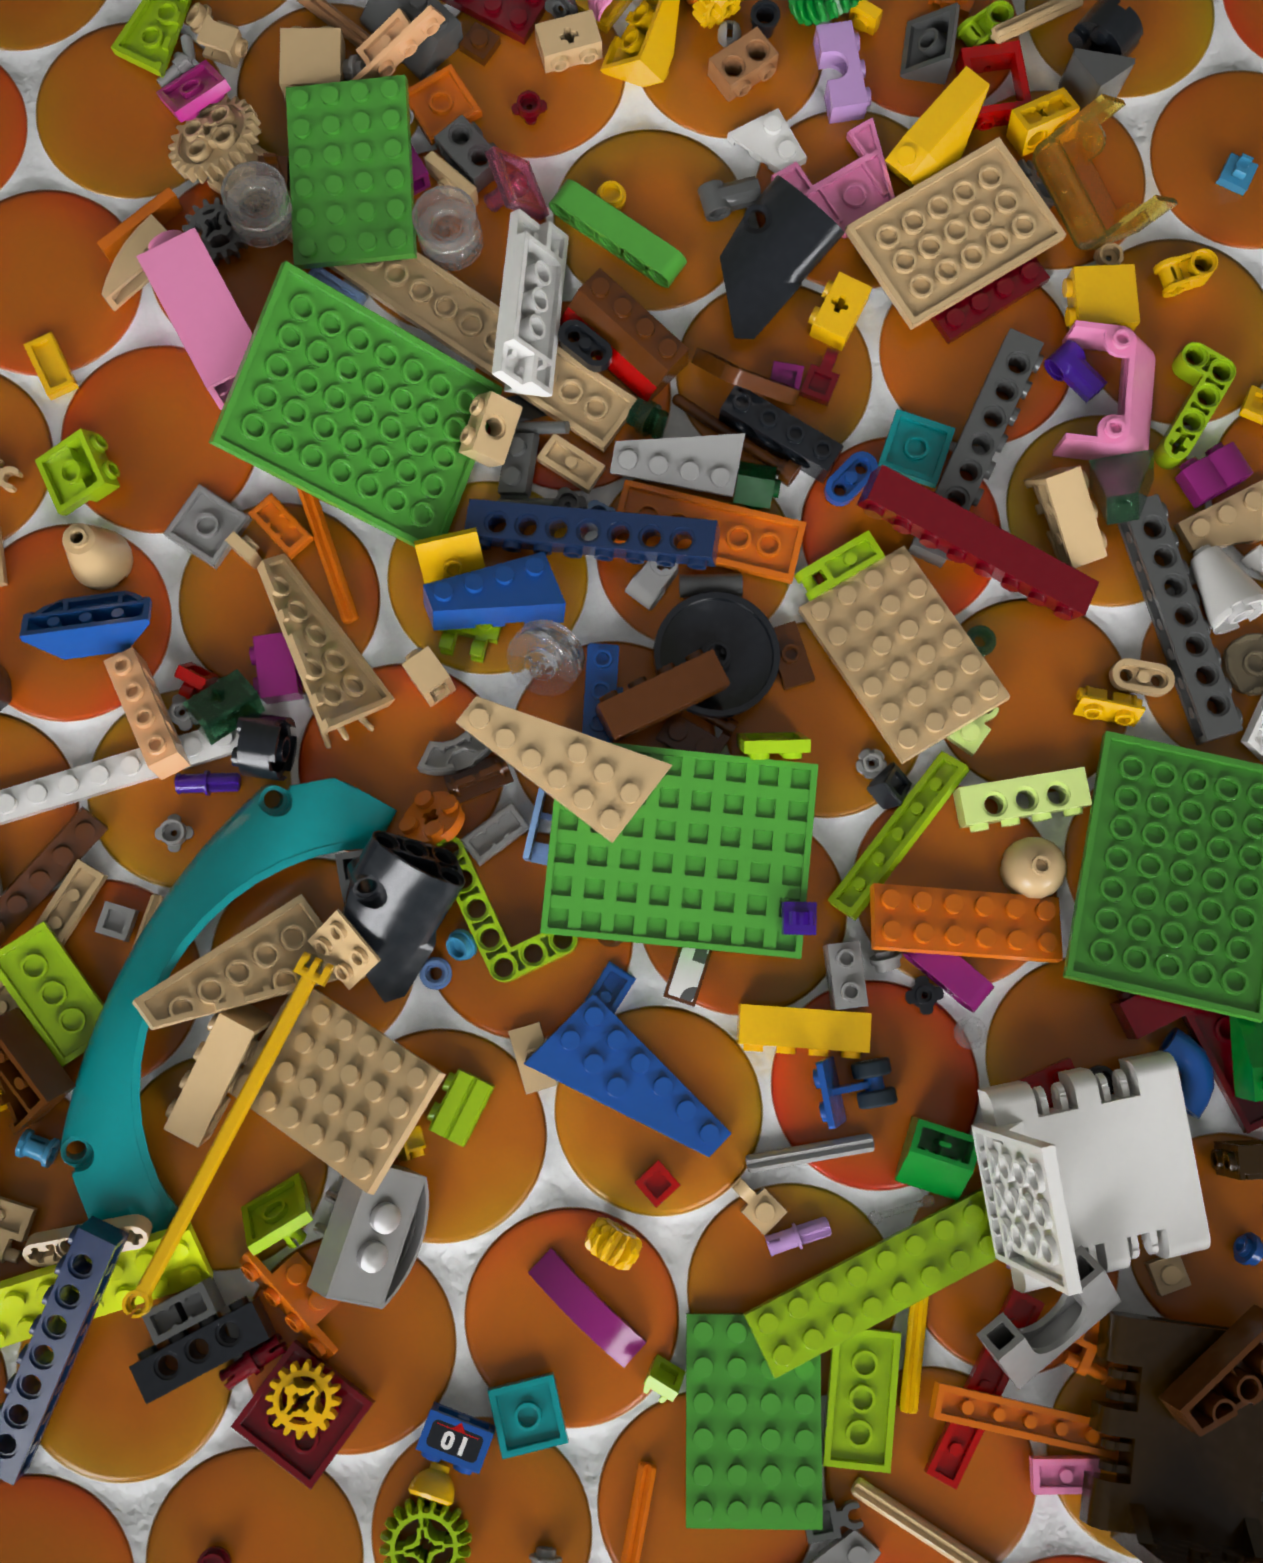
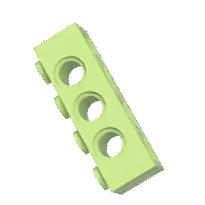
M1085 767L958 787L953 792L959 828L969 827L970 832L988 830L989 824L1001 822V827L1021 824L1020 819L1032 817L1033 822L1052 819L1051 814L1063 812L1064 817L1083 814V808L1092 805ZM1049 788L1055 789L1059 793L1060 800L1058 804L1049 800L1047 796ZM1018 793L1024 794L1028 798L1029 805L1027 809L1018 806L1016 802ZM987 798L997 803L998 810L996 814H991L985 809L984 803Z

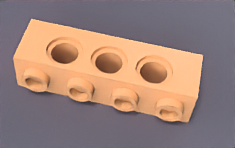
M133 647L104 660L103 662L148 768L163 780L191 766L147 662Z

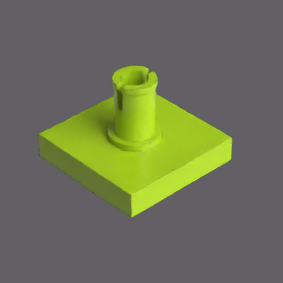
M299 1172L241 1207L247 1248L254 1256L284 1239L289 1248H296L297 1245L293 1239L295 1238L298 1244L301 1245L307 1236L301 1227L314 1220L306 1182Z

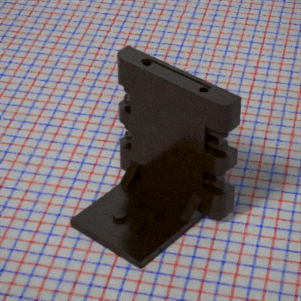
M1110 1311L1100 1320L1096 1356L1113 1363L1128 1365L1127 1369L1109 1367L1108 1376H1111L1113 1379L1126 1380L1125 1390L1117 1388L1107 1389L1106 1398L1122 1401L1124 1404L1092 1400L1089 1426L1098 1432L1120 1437L1101 1438V1446L1112 1451L1118 1450L1119 1456L1118 1460L1100 1459L1098 1466L1099 1469L1115 1472L1117 1475L1084 1471L1079 1519L1091 1527L1111 1531L1110 1537L1143 1563H1263V1400L1254 1406L1251 1404L1244 1406L1237 1411V1416L1199 1437L1180 1425L1158 1398L1230 1327Z

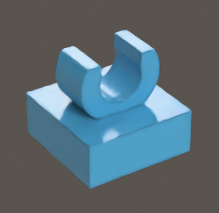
M1231 153L1215 184L1243 196L1253 179L1258 164L1252 162L1254 158L1242 153L1241 156Z

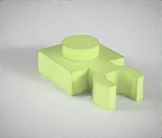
M994 708L989 714H984L946 737V739L970 756H973L991 731V728L984 723L992 720L998 714L999 708Z

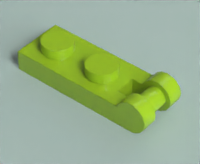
M868 530L803 568L794 577L798 584H803L807 591L805 595L809 601H812L883 559L885 554ZM820 572L825 581L817 585L813 576Z

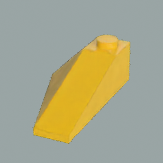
M643 0L634 12L630 11L625 19L629 24L621 37L615 36L612 40L600 71L605 75L641 87L664 82L668 76L669 67L674 56L680 0Z
M966 66L885 159L887 169L912 188L960 160L968 144V139L977 121L990 84Z

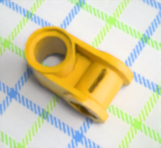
M1203 248L1181 256L1167 258L1153 267V272L1159 276L1163 287L1162 296L1169 298L1184 291L1203 286L1216 270L1218 257L1212 250ZM1195 265H1200L1205 271L1198 270Z

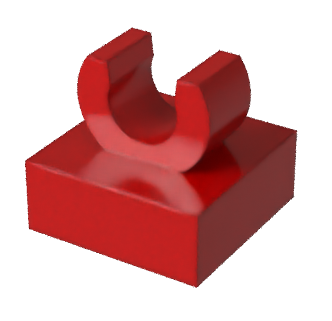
M193 662L178 665L174 677L184 681L178 694L191 700L192 696L198 698L203 690L214 688L219 677Z

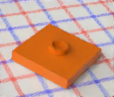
M452 64L408 88L409 107L413 111L415 121L431 146L435 144L434 136L460 115H463L469 123L483 117L482 110Z

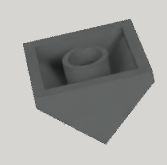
M957 2L907 22L900 77L908 80L945 85L954 56L960 5Z
M1075 48L1059 81L1058 88L1064 87L1080 106L1079 115L1084 120L1117 98L1135 64L1136 58Z

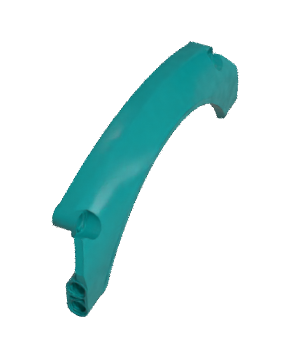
M333 777L290 785L288 790L273 784L264 785L222 825L178 877L134 944L107 996L86 1047L75 1081L76 1087L72 1092L61 1137L60 1151L63 1161L75 1167L72 1177L88 1219L94 1216L105 1220L139 1214L151 1221L153 1226L152 1234L167 1229L179 1208L159 1180L148 1151L143 1130L140 1079L142 1056L149 1026L133 1005V1000L169 978L187 947L209 921L235 898L258 882L289 866L338 851L364 849L374 831L386 832L397 810L360 789ZM270 790L277 791L280 796L278 805L273 808H268L264 803V796ZM78 1140L85 1144V1149L77 1154L70 1153L66 1149L68 1144Z

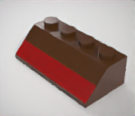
M601 268L578 289L560 319V326L568 320L582 321L611 345L612 363L606 370L645 405L688 364L690 349ZM572 337L576 342L579 340L576 337ZM594 356V357H593V358L596 359V360H601V359H602L601 356Z

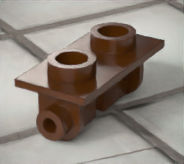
M497 754L484 759L466 771L443 776L449 793L453 794L459 803L514 782L506 761Z

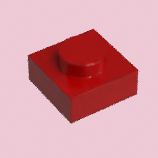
M659 1159L634 1181L656 1208L681 1186Z

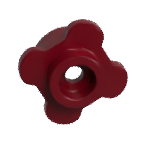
M526 90L518 96L517 103H514L511 109L514 115L524 118L526 124L533 125L537 122V117L547 110V103L545 100H541L537 93Z

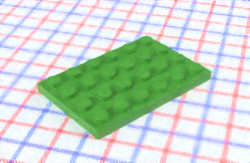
M406 75L286 87L294 266L302 270L417 258L409 92Z
M686 1313V1528L823 1530L821 1354L775 1379L743 1313Z

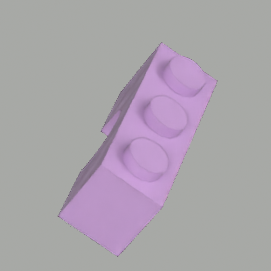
M852 20L816 25L813 46L818 70L831 68L842 74L841 78L827 80L824 101L829 124L864 119L867 106L871 105V90L869 86L865 87L864 83L866 66L864 59L859 58V33L854 32Z

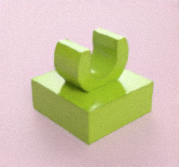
M657 1354L650 1365L643 1383L645 1385L643 1392L647 1394L652 1389L660 1394V1403H664L667 1399L673 1402L679 1393L686 1371Z

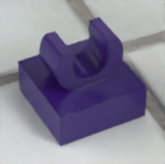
M782 902V935H816L817 902Z

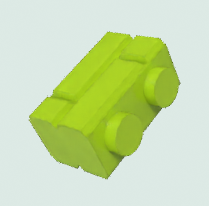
M461 1068L457 1070L456 1074L450 1072L442 1087L446 1094L441 1104L435 1102L428 1114L427 1120L431 1121L429 1130L462 1147L466 1146L495 1085Z

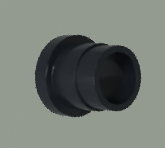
M760 0L752 6L750 13L752 30L758 26L767 39L773 35L774 29L780 20V9L776 3L770 0Z

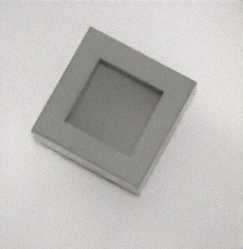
M105 901L94 932L129 942L139 911Z

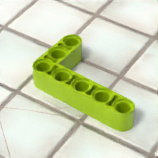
M454 837L448 843L445 839L436 843V846L443 848L450 843L457 844L459 853L456 858L461 870L472 875L471 885L460 891L456 901L484 962L494 979L503 983L512 982L572 953L576 949L578 937L572 936L571 945L568 948L560 949L554 943L556 935L543 933L511 947L466 847L457 837ZM474 901H483L486 905V912L479 918H473L469 913V907ZM491 929L496 930L500 936L498 944L494 947H486L482 940L484 933ZM531 945H538L543 950V957L536 963L528 962L525 957V951ZM501 959H509L513 963V971L507 977H501L496 972V965Z

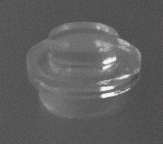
M972 1016L964 1017L955 1025L954 1037L963 1048L976 1049L986 1041L987 1028L979 1018Z

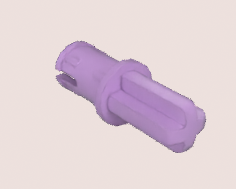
M821 1217L797 1226L793 1223L791 1228L765 1235L764 1237L772 1257L775 1254L799 1247L801 1250L803 1249L802 1245L829 1237L832 1232L827 1218Z

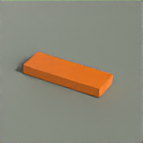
M168 187L98 240L97 244L112 264L126 240L150 214L163 226L184 209L176 194Z

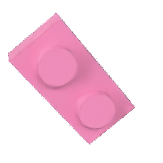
M1097 1455L1029 1456L1031 1492L1034 1495L1082 1494L1084 1471L1101 1473L1098 1468L1100 1458Z

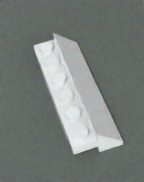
M520 208L510 213L492 375L505 383L504 392L550 397L553 393L569 236L550 221L539 224Z

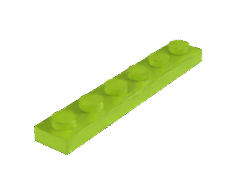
M943 751L939 753L906 796L901 806L893 813L828 898L830 905L856 921L870 902V886L873 883H885L970 770L966 764Z

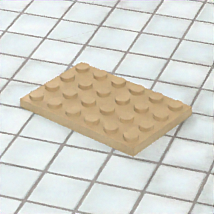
M1000 137L848 224L844 231L910 330L1063 241L1067 235Z
M905 546L900 547L863 571L799 607V614L901 764L1006 702L1011 696Z
M313 988L250 1108L360 1189L374 1195L446 1074ZM289 993L258 1043L250 1061L244 1066V1072L239 1075L234 1083L233 1092L230 1094L235 1098L239 1095L292 993Z

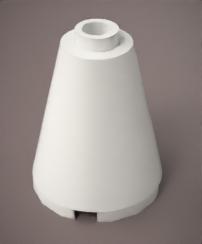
M1205 545L1193 553L1194 557L1190 564L1210 629L1213 630L1214 634H1225L1240 628L1238 622L1246 618L1251 622L1263 613V589L1219 546L1211 547L1210 545Z

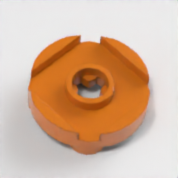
M424 790L416 795L414 803L407 809L403 819L400 821L399 828L407 838L433 845L444 839L448 843L461 830L465 821V813L453 794L446 791L431 793L428 790Z

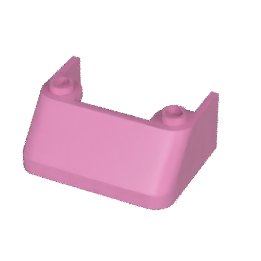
M1075 320L1062 340V344L1067 340H1072L1082 349L1106 351L1114 357L1122 358L1117 415L1110 414L1101 419L1097 425L1096 436L1065 433L1053 449V456L1126 465L1137 464L1146 456L1149 450L1155 354L1126 326Z

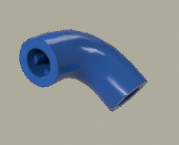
M1175 1027L1167 1034L1158 1051L1169 1052L1174 1057L1180 1073L1186 1112L1188 1115L1200 1119L1208 1106L1214 1090V1069L1206 1051L1192 1037Z

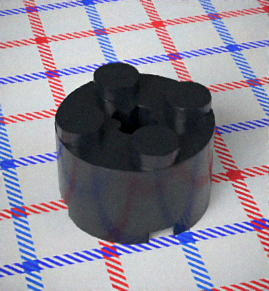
M1098 0L1073 28L1072 32L1068 35V40L1073 49L1079 48L1128 57L1138 46L1139 40L1143 36L1141 20L1130 6L1126 10L1119 6L1120 0Z
M250 713L247 716L241 715L237 722L238 745L233 749L231 755L232 765L239 767V771L243 776L284 781L287 777L283 773L284 771H291L296 756L297 736H291L290 727L296 728L294 720L291 717Z

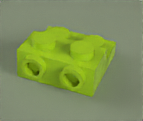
M80 428L35 459L55 508L60 515H69L89 500L98 502L121 487L117 480L120 476V471L115 463L108 460L105 450L108 449V444L103 436L96 432Z

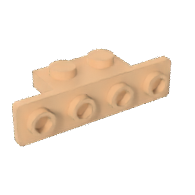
M429 5L411 22L403 10L397 9L356 49L366 66L352 80L391 76L396 67L405 58L412 56L427 37L434 35L439 30L440 25L445 21L443 14L432 5Z

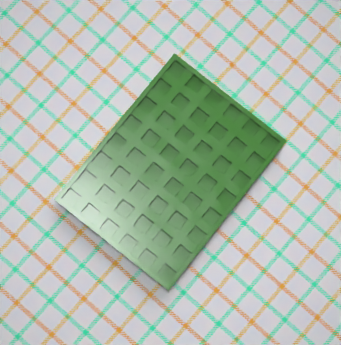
M612 743L672 764V767L613 843L609 842L554 799L540 933L796 959L802 958L803 935H782V902L807 901L819 764L772 759L752 760L750 757Z

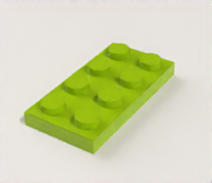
M43 921L0 949V981L63 1067L85 1052L104 1003L47 922Z
M869 1328L831 1349L822 1450L823 1466L891 1473L901 1347L900 1331Z

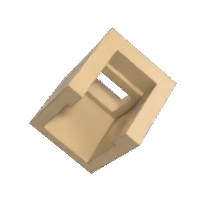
M207 14L196 39L198 44L205 46L202 53L203 57L237 69L240 59L244 58L247 54L248 41L242 38L237 26L220 20L218 22L214 21Z

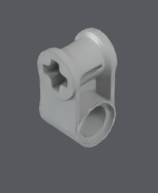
M647 561L643 568L631 579L625 589V593L651 611L676 578L679 568L678 564L675 563V566L670 567V570L664 568L661 571L656 561Z

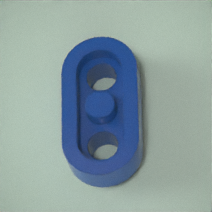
M864 451L852 454L827 480L824 488V495L827 501L835 506L849 504L864 489L871 472L878 468L875 457ZM863 467L866 473L859 474L855 468ZM842 488L845 494L837 495L834 489Z

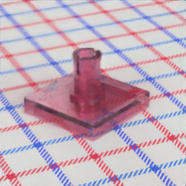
M495 146L485 152L498 186L484 196L487 207L492 212H497L504 205L506 208L514 211L520 208L530 217L540 221L547 217L549 212L530 162Z

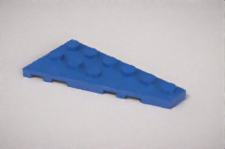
M594 993L523 1063L707 1157H710L732 1134Z

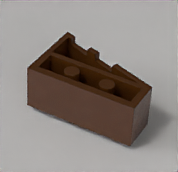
M18 1007L0 1015V1091L2 1093L0 1095V1105L7 1104L15 1122L10 1125L15 1135L43 1119L76 1087L68 1073L62 1068Z

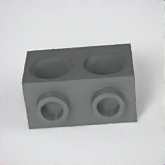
M460 115L434 136L437 153L476 186L477 194L503 173V155L500 149L494 143L489 144L483 138V133L479 126L473 121L469 123L463 115ZM461 140L467 141L464 144H457ZM480 161L487 162L485 165L482 166L476 165V163Z
M208 1277L202 1282L153 1306L142 1318L154 1344L157 1345L214 1315L226 1307V1304L214 1278Z

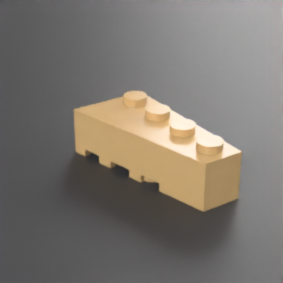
M251 1004L213 1015L207 1026V1030L210 1033L206 1042L202 1041L193 1055V1059L196 1062L192 1070H188L179 1084V1088L182 1091L178 1099L175 1098L171 1102L165 1113L168 1120L163 1128L164 1130L197 1148L210 1139L231 1101V1098L226 1096L227 1093L233 1092L234 1083L239 1075L244 1072L241 1069L242 1065H246L250 1061L260 1042L257 1040L260 1032L270 1026L274 1016Z

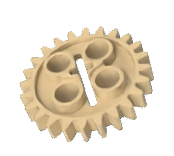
M225 96L221 102L208 105L200 110L199 115L194 119L185 120L186 123L184 125L176 126L179 134L171 136L174 143L168 145L171 151L168 157L171 159L173 167L185 180L189 178L194 183L198 179L203 184L209 177L214 182L217 174L226 177L229 168L236 171V163L238 161L245 163L244 155L254 152L251 145L259 143L256 135L261 133L258 127L261 122L258 119L257 113L250 104L248 105L245 99L240 101L235 96L230 100L228 96Z

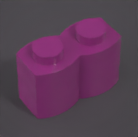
M1220 442L1205 452L1206 457L1198 460L1195 456L1179 467L1181 472L1175 477V480L1194 509L1234 488L1254 473L1234 442L1225 446Z

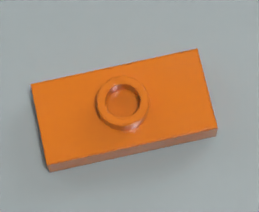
M272 493L248 512L250 517L291 560L314 541L313 536Z

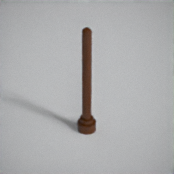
M681 394L673 396L672 403L719 435L740 434ZM744 437L742 450L767 466L777 467L776 476L781 480L782 484L789 487L799 474L802 466L792 459L789 461L786 459L780 460L747 437Z

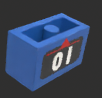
M434 1402L417 1443L416 1450L421 1451V1455L427 1460L440 1462L442 1459L452 1463L453 1468L460 1473L471 1475L474 1472L479 1474L496 1428L493 1424Z

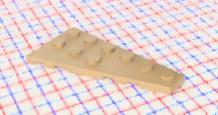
M283 553L262 560L257 567L322 734L389 707L395 700L287 555Z
M478 696L473 699L456 721V724L611 843L615 841L672 767V764Z
M300 894L135 998L132 1003L149 1028L156 1030L292 993L301 978V975L293 971L304 951L311 954V958L306 966L310 968L316 957L323 960L308 942V939L323 923L303 895ZM324 960L318 971L320 974H322L324 967L327 965ZM332 972L327 983L339 980L334 972Z

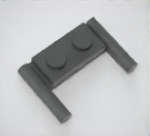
M568 421L518 422L505 463L501 467L498 493L501 495V498L498 501L558 506L556 498H530L540 439L539 434H568L570 432V423Z

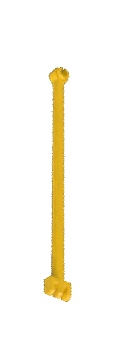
M304 951L293 972L301 975V978L136 1289L128 1292L122 1300L123 1312L129 1315L137 1308L135 1306L136 1297H143L145 1301L144 1307L137 1309L131 1318L142 1317L151 1310L153 1306L152 1293L309 995L316 983L325 987L334 970V965L328 963L324 967L322 974H320L318 971L322 965V959L316 957L310 968L306 966L311 958V954Z

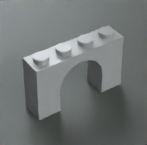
M1082 1245L1075 1250L1083 1293L1071 1296L1062 1293L1058 1302L1044 1317L1027 1327L1016 1328L1002 1312L976 1334L998 1366L1018 1389L1022 1388L1122 1302L1105 1269Z

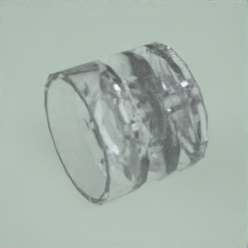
M250 161L240 163L228 172L223 179L220 193L232 229L238 238L250 246L260 248L275 246L285 240L292 231L293 209L285 179L279 171L267 163Z
M447 185L436 186L425 191L417 199L412 210V223L424 256L445 271L461 270L471 265L479 257L483 248V232L476 206L471 197L462 189Z

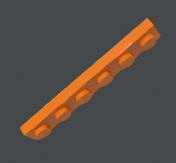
M934 1382L929 1417L933 1419L1118 1460L1119 1451H1112L1102 1447L1101 1438L1120 1437L1107 1435L1089 1426L1090 1416L942 1382Z

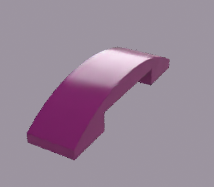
M552 1247L528 1272L559 1308L621 1366L625 1367L647 1343L624 1318L621 1319L575 1273V1270Z

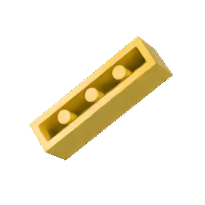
M738 1004L736 1043L744 1044L743 1051L763 1052V1045L776 1046V1053L795 1054L796 1048L809 1049L808 1055L828 1057V1050L841 1051V1058L861 1059V1052L870 1053L872 1013Z

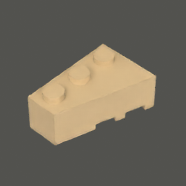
M1081 466L1055 468L1023 480L1027 489L1032 487L1040 503L1035 505V509L1038 515L1044 514L1047 519L1050 531H1047L1046 534L1058 560L1073 568H1078L1107 557L1105 549L1107 547V539L1105 534L1099 529L1096 519L1098 518V509L1096 504L1090 499L1087 489L1089 488V479L1087 474L1081 469Z

